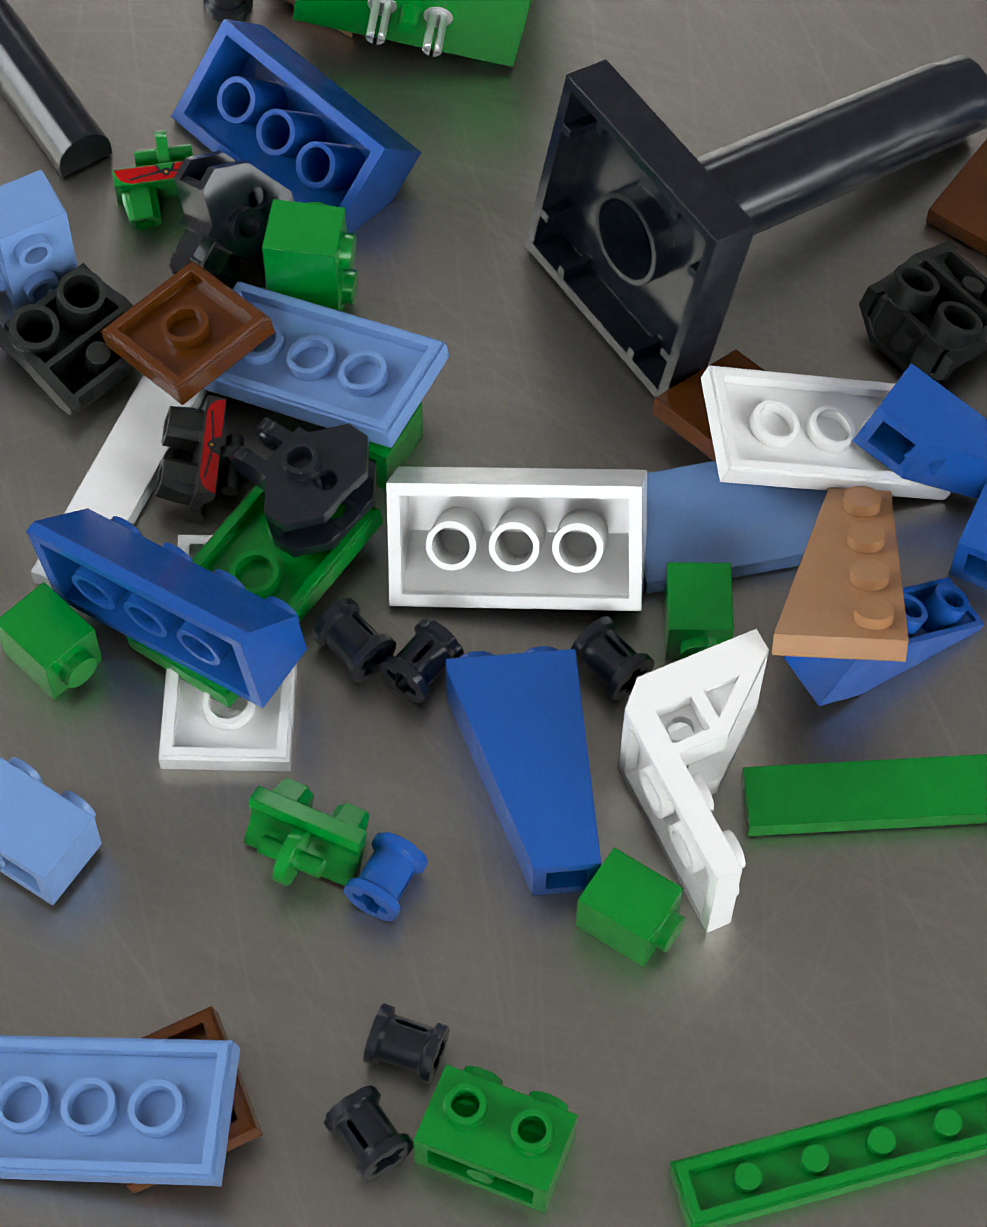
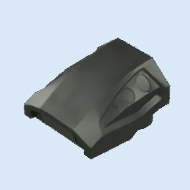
M950 241L912 255L889 275L868 286L859 302L869 340L904 372L912 363L934 380L947 379L955 368L987 350V278L957 253V247Z
M82 263L74 270L66 273L60 279L57 288L54 290L49 289L46 292V296L35 304H27L17 309L11 321L7 320L4 322V328L0 325V347L30 374L59 408L72 416L93 403L136 370V368L106 346L101 334L104 328L128 311L133 305L124 295L103 282L97 274L93 273Z

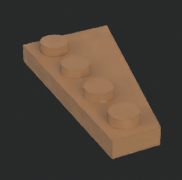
M854 486L848 489L828 488L774 631L771 655L906 662L909 637L891 491L875 490L867 486Z

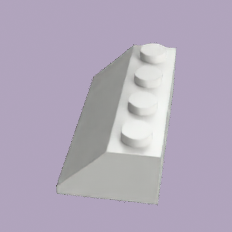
M398 466L387 481L389 606L642 611L647 538V470Z

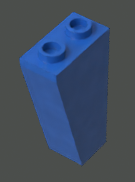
M538 646L528 649L524 653L494 655L486 651H474L466 653L460 658L446 659L447 702L532 896L583 892L600 868L601 856L575 649L558 650L550 646Z

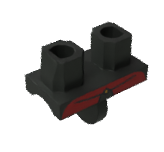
M208 395L202 410L170 406L164 420L162 446L192 451V459L189 462L163 457L157 475L155 496L186 505L185 521L203 524L206 504L213 501L216 495L217 480L221 481V493L227 496L237 495L240 483L250 482L248 478H245L235 469L228 459L231 456L230 453L239 444L241 446L244 445V437L239 434H230L226 437V445L221 446L226 398Z

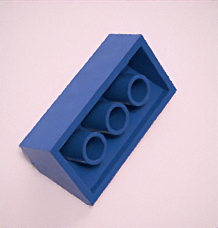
M229 19L222 21L171 115L175 121L211 151H221L236 161L243 160L289 189L295 202H321L329 206L345 207L347 233H353L394 200L421 154V151L265 26Z
M86 508L34 521L26 530L53 591L68 605L261 708L265 707L307 650L299 624V617L287 603L273 596H268L265 600L247 591L237 578L224 570L215 569L213 573L195 564L187 553L174 544L164 542L160 546L143 537L134 525L121 517L113 516L111 519H108Z

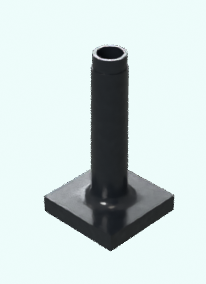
M955 55L938 63H928L695 157L606 59L566 74L524 245L652 395L657 397L708 367L754 235L959 144L965 137L986 129L987 75L981 66L971 58Z

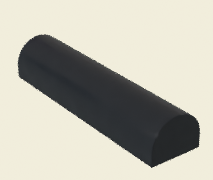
M0 0V91L61 177H65L112 154L109 139L9 1Z

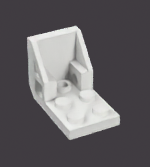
M757 628L637 677L624 713L618 769L706 933L731 923L736 896L739 895L742 868L745 867V857L737 838L730 830L721 831L711 811L714 810L712 794L718 792L757 710L769 652Z

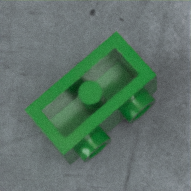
M273 199L262 246L267 290L341 312L344 310V305L354 306L358 289V270L352 269L356 253V234L347 233L345 207L329 206L321 202L303 203Z
M446 1064L413 1140L414 1162L545 1213L574 1142L578 1115L568 1111L567 1104L551 1094L531 1091L529 1095H525L502 1086L503 1081L486 1069L476 1066H465L464 1070H460Z

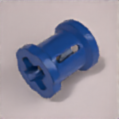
M390 832L377 833L371 844L374 852L359 877L349 879L343 892L363 912L380 920L394 921L401 910L398 901L413 876L423 874L428 865V859L413 843L403 837Z

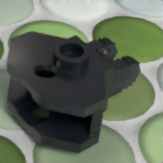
M221 151L185 157L174 177V181L184 211L179 224L187 229L170 259L169 267L172 270V274H176L192 260L200 265L211 246L214 245L203 264V268L227 285V280L231 278L240 260L251 263L256 253L263 252L262 246L273 199L294 201L292 192L243 160L236 161Z
M265 417L257 425V429L254 432L260 441L271 451H274V453L265 460L249 450V448L239 444L230 453L231 456L228 459L240 474L264 491V514L274 544L293 558L334 549L375 505L377 470L375 463L369 460L368 436L349 423L309 433L298 427L292 433L282 425H278L275 421ZM340 504L346 508L341 517L330 519Z

